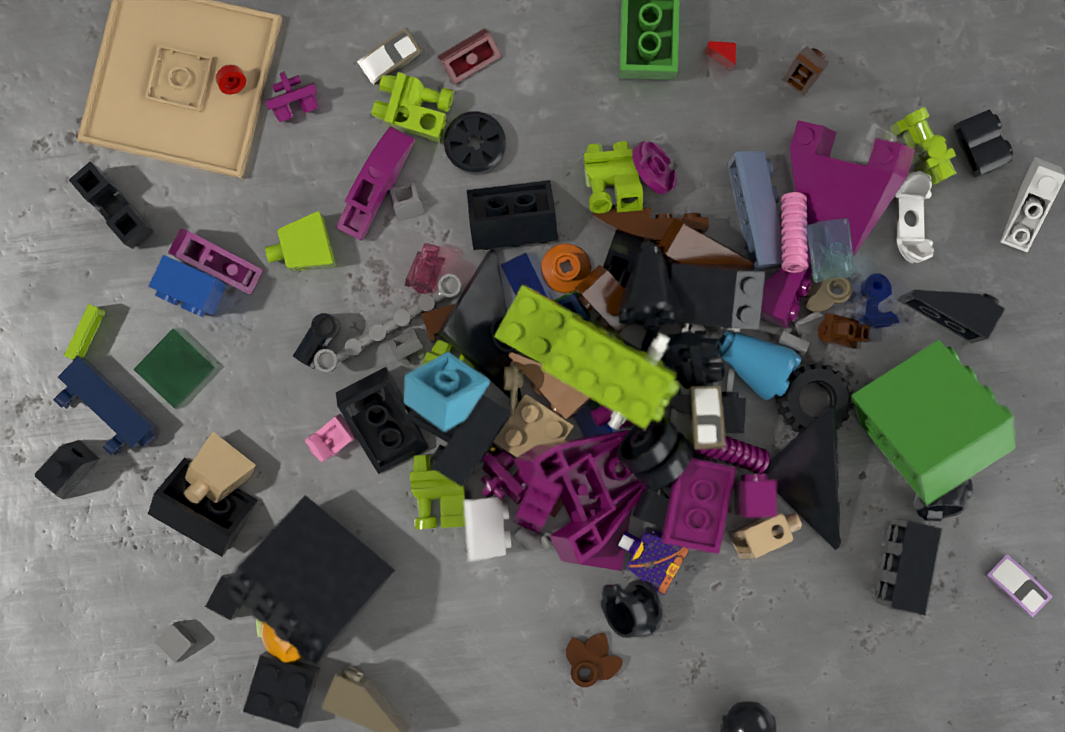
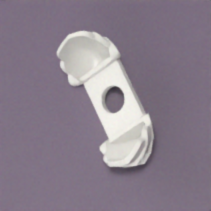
M922 171L908 173L906 180L895 195L897 204L896 243L902 256L910 263H919L933 257L934 252L932 247L933 241L925 239L924 199H928L932 195L930 191L932 182L930 181L931 176ZM907 211L914 212L917 217V222L913 227L905 223L904 215Z

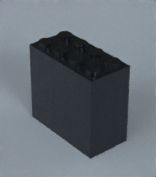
M305 495L237 566L225 589L235 602L243 603L250 609L255 619L269 625L280 640L289 642L296 648L301 658L309 662L311 661L316 665L377 595L395 570Z

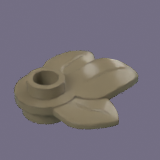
M822 259L819 269L815 271V274L811 275V287L805 296L809 298L806 309L813 312H824L834 304H843L850 299L852 295L851 283L846 278L841 277L839 267L833 262ZM834 288H840L843 291V293L840 295H836L832 292V290Z
M511 361L510 367H505L504 390H510L509 416L514 414L518 403V388L523 387V371L518 370V365L514 361Z

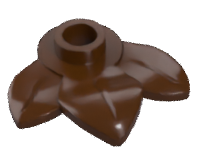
M605 633L592 635L585 643L575 637H572L566 648V658L572 665L571 678L576 685L590 687L597 680L611 679L620 670L623 659L608 655L609 645ZM581 668H589L590 675L588 677L580 676Z

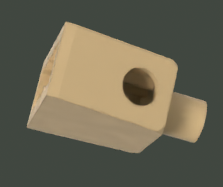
M212 432L188 468L185 479L191 485L185 490V495L193 503H198L204 496L217 503L247 482L256 465L216 433Z
M780 513L777 514V517H764L728 533L739 559H755L794 540L792 532L801 529L802 524L796 513L785 517Z

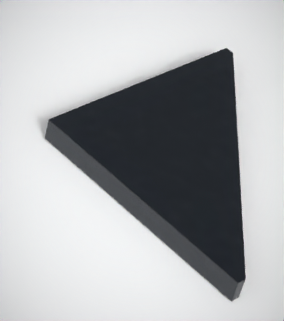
M492 249L486 253L438 333L510 398V390H504L505 367H510V363L513 361L509 357L511 352L500 350L495 345L491 335V326L494 319L507 314L497 251ZM518 388V401H520L522 395L521 389Z
M831 404L770 459L766 470L760 474H767V480H776V492L825 541L837 550L841 545L839 532L840 503L838 502L839 474L836 453L838 448L837 428L835 427L836 406Z

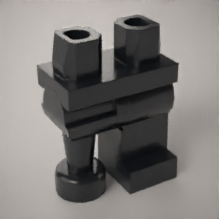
M659 330L646 332L641 344L642 350L646 352L649 350L648 348L654 339H657ZM704 330L695 331L694 333L664 334L670 340L667 343V348L661 360L679 370L674 380L679 381L685 389L690 390L691 387L708 386L709 383L723 381L725 376L724 363L709 362V358H719L721 346L719 338H705Z

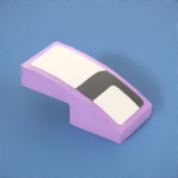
M1008 554L987 575L1031 618L1052 598L1047 590Z

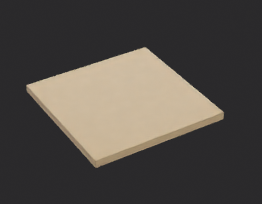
M112 0L77 141L243 180L282 21L281 15L214 0ZM225 65L240 67L246 77L244 89L237 94H224L217 85L216 74Z

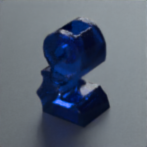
M875 273L870 275L861 284V294L867 301L862 304L860 320L865 325H869L870 329L892 327L899 324L897 316L892 311L883 313L878 308L880 302L892 295L891 283L882 274Z

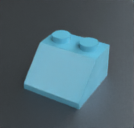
M447 352L405 375L404 403L445 432L468 417L489 385V379Z

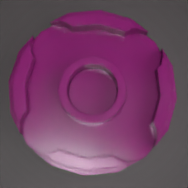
M642 141L637 144L632 150V159L641 179L656 193L663 195L673 190L677 184V173L675 169L671 171L669 164H671L669 156L654 142L648 141L646 143V141Z

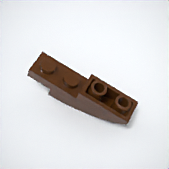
M612 204V208L605 213H592L594 221L613 232L618 230L641 238L643 242L660 244L674 220L672 214H657L655 219H651V207L644 208V204L643 210L617 212L615 205ZM686 213L684 218H676L702 233H706L709 229L708 217H701V213Z

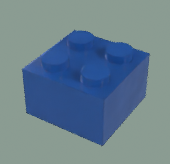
M163 255L148 287L157 290L154 296L176 306L181 301L183 302L181 308L203 317L205 312L212 316L214 315L227 285L208 274Z

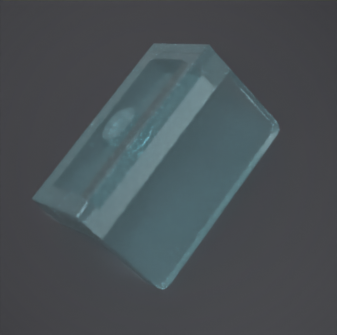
M849 218L821 220L807 225L813 281L821 282L829 278L856 275Z

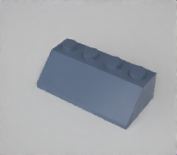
M764 151L734 152L728 162V169L747 258L753 262V266L762 271L782 267V262L784 261H782L783 252L781 251L783 245L781 242L783 237L781 234L783 229L781 222L783 220L781 214H778L776 203H779L778 190L776 186L772 187L770 176L773 175L770 158L766 159Z

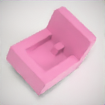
M339 414L316 433L308 436L305 442L309 446L310 452L320 462H324L335 456L352 442L356 436L342 415Z

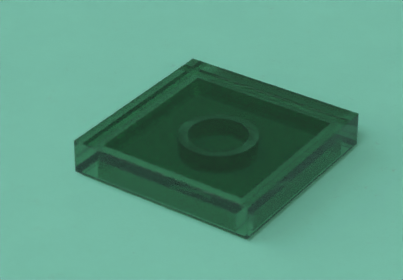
M172 328L133 370L174 409H177L216 367L176 329Z

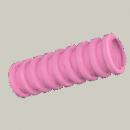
M790 192L781 197V218L783 220L781 222L783 228L781 231L783 236L781 239L783 244L781 251L783 252L782 261H784L782 262V269L787 272L797 273L808 268V255L806 253L808 250L806 245L808 242L806 237L808 233L806 228L807 197L799 192Z

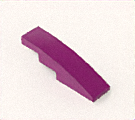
M534 474L513 523L539 534L559 496L562 486Z

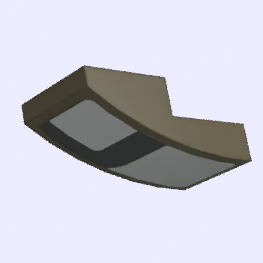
M405 28L378 45L357 62L371 83L378 85L382 75H390L397 68L405 67L421 54L423 50L408 28Z
M720 386L691 387L690 400L693 416L694 448H724V420Z

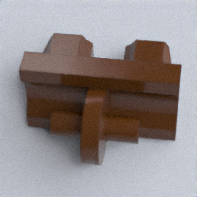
M825 313V320L818 327V336L824 343L857 349V342L868 343L870 326L859 324V320L833 313Z

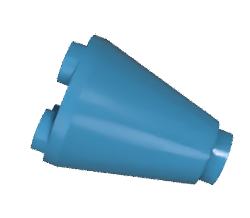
M726 331L720 338V357L760 398L770 400L775 394L782 396L789 386L787 378L791 371L793 372L801 362V357L794 350L738 332L731 333Z

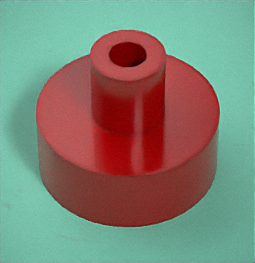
M225 65L216 74L217 85L224 94H237L246 85V77L242 69L236 65Z

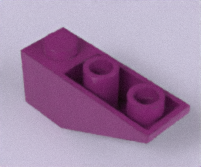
M813 242L808 246L806 252L808 255V268L806 270L791 273L781 268L764 282L760 319L788 329L791 321L794 322L800 311V305H798L802 295L806 296L811 287L810 277L813 270L817 271L822 262L823 255L820 252L818 243Z

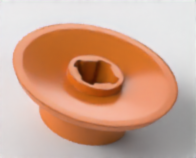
M562 243L553 246L545 253L541 262V275L544 282L549 288L559 293L576 292L575 287L591 273V263L588 255L583 249L574 244ZM569 262L573 270L563 273L560 264Z

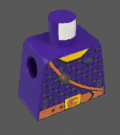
M646 527L640 538L625 531L617 546L631 553L627 562V568L643 581L651 582L655 586L656 591L664 596L690 548L662 543L663 531L651 527Z

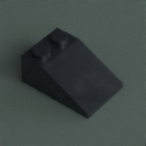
M670 263L669 279L677 310L676 322L731 329H759L765 272L753 265Z
M912 290L902 295L898 300L970 343L988 339L1005 310L1004 307L998 305V299L986 293L981 295L975 293Z
M387 367L336 392L339 410L378 474L429 448L418 425L407 419L410 409L404 403V397Z

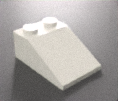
M497 497L465 500L464 508L469 561L506 555V548H512L510 531H505L504 519H509L508 502H502Z

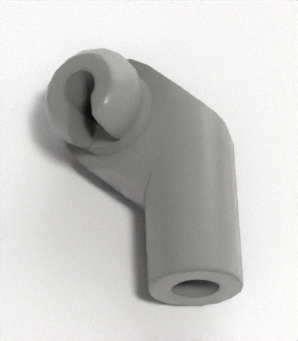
M520 526L513 535L516 540L532 553L549 551L554 548L550 535L553 534L552 532L533 535L526 528Z

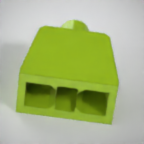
M320 211L279 228L277 233L280 243L265 247L269 263L285 260L286 267L290 271L336 267L324 217Z

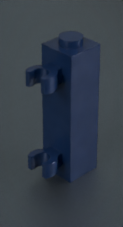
M77 356L58 376L67 387L53 400L61 408L65 407L67 409L78 396L116 433L103 446L110 455H117L126 443L131 448L139 449L141 446L143 448L147 447L155 439L154 432L158 427L86 358Z

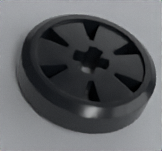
M470 111L457 116L449 124L444 135V149L448 160L456 169L466 174L479 175L491 171L501 162L506 150V137L502 126L494 117L484 112ZM475 136L477 140L482 139L483 142L479 143V149L475 150L473 146H467L468 143H471V137Z

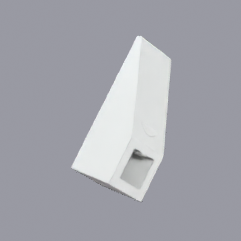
M1037 157L1034 158L1020 187L1001 238V243L1028 252L1065 180V172L1062 167Z

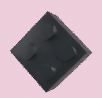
M265 651L259 656L243 712L299 729L304 724L321 667L295 660L284 662L277 656H273Z

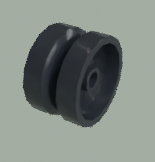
M663 415L660 421L651 420L645 429L636 424L621 441L617 454L618 460L628 470L634 472V476L647 489H658L674 481L686 469L691 461L694 450L692 443L682 433L677 431L676 426L668 417Z

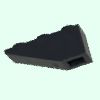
M678 389L675 395H672L667 405L692 420L690 395L681 394V389ZM722 391L724 433L742 434L745 429L746 398H739V392Z

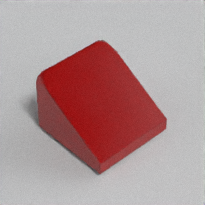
M709 41L705 48V54L727 69L733 70L736 63V43Z

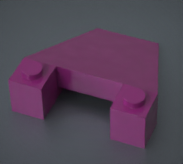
M798 120L790 145L795 192L802 193L807 197V243L812 244L816 242L819 246L855 256L906 180L915 150L901 143L875 138L867 166L830 158L837 132L822 125Z
M630 430L540 444L514 459L526 485H530L534 474L562 486L559 495L571 522L550 535L561 561L580 564L601 550L638 502L642 490H647L634 476V472L628 470L618 460L617 452L619 445Z

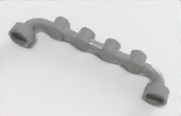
M454 274L443 275L438 282L439 290L430 295H422L416 304L406 310H397L393 318L383 324L371 326L368 333L358 339L348 340L345 346L335 353L329 349L318 351L314 357L315 367L321 372L330 373L337 368L338 363L350 356H360L363 348L373 342L385 341L388 333L398 327H408L414 317L423 312L434 310L436 304L445 298L456 297L462 288L460 279Z

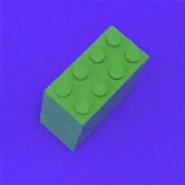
M940 340L932 343L851 395L859 425L926 505L1016 448L1014 438L1016 432L1013 428L1014 416L1010 409L1005 405L1000 406L995 400L996 398L992 390L987 385L982 386L977 381V376L972 368L968 365L964 367L959 361L955 350L951 346L946 347Z

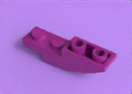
M391 126L387 129L353 183L344 201L347 205L336 228L358 240H364L387 191L392 189L416 139Z

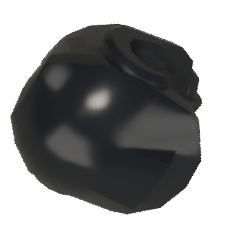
M971 478L965 480L928 505L917 495L913 506L917 514L924 521L941 522L944 518L957 516L966 509L969 499L972 497L973 482Z
M638 579L630 582L625 589H622L620 584H606L603 586L601 608L609 626L617 635L624 638L653 636L660 629L664 620L663 608L656 588L651 582Z
M737 702L730 708L727 714L721 716L720 732H776V719L759 702Z

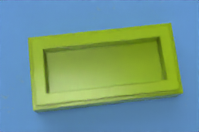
M88 304L63 356L72 360L77 356L85 357L106 313L105 310Z

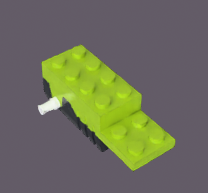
M526 285L521 286L494 336L543 364L541 369L613 410L614 412L608 425L616 430H619L621 424H624L626 418L644 429L651 420L660 421L665 412V406H667L672 395H675L680 386L674 380L679 370L661 360L667 348V343L670 340L666 335L659 333L657 339H654L648 348L649 350L646 352L616 334H611L609 330L597 326L595 322L586 320L581 314L573 313Z

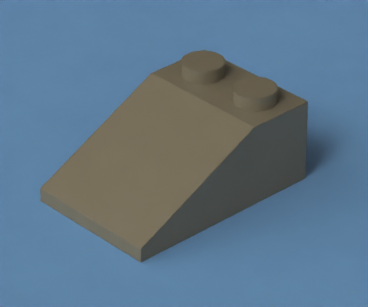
M348 666L347 669L341 668L334 676L321 709L376 732H409L410 727L374 684L368 678L363 677V671Z

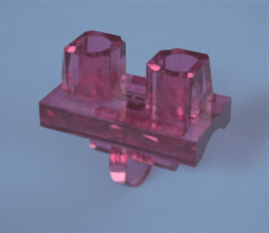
M424 243L422 252L418 251L406 277L405 286H412L416 292L421 294L433 293L445 262V258L439 257L441 247Z

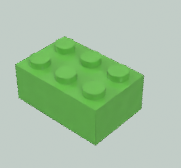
M621 0L619 78L675 80L678 72L680 0Z

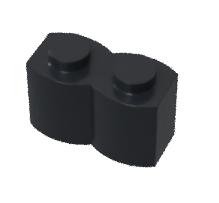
M990 109L960 121L953 126L957 140L965 153L966 160L975 178L1012 162V146L1008 140H1004L1001 136V121Z

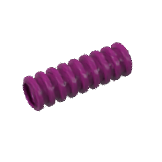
M724 436V448H694L698 454H703L704 456L718 459L719 461L754 471L758 474L766 470L770 461V455L766 449L753 446L738 439H732L729 436Z

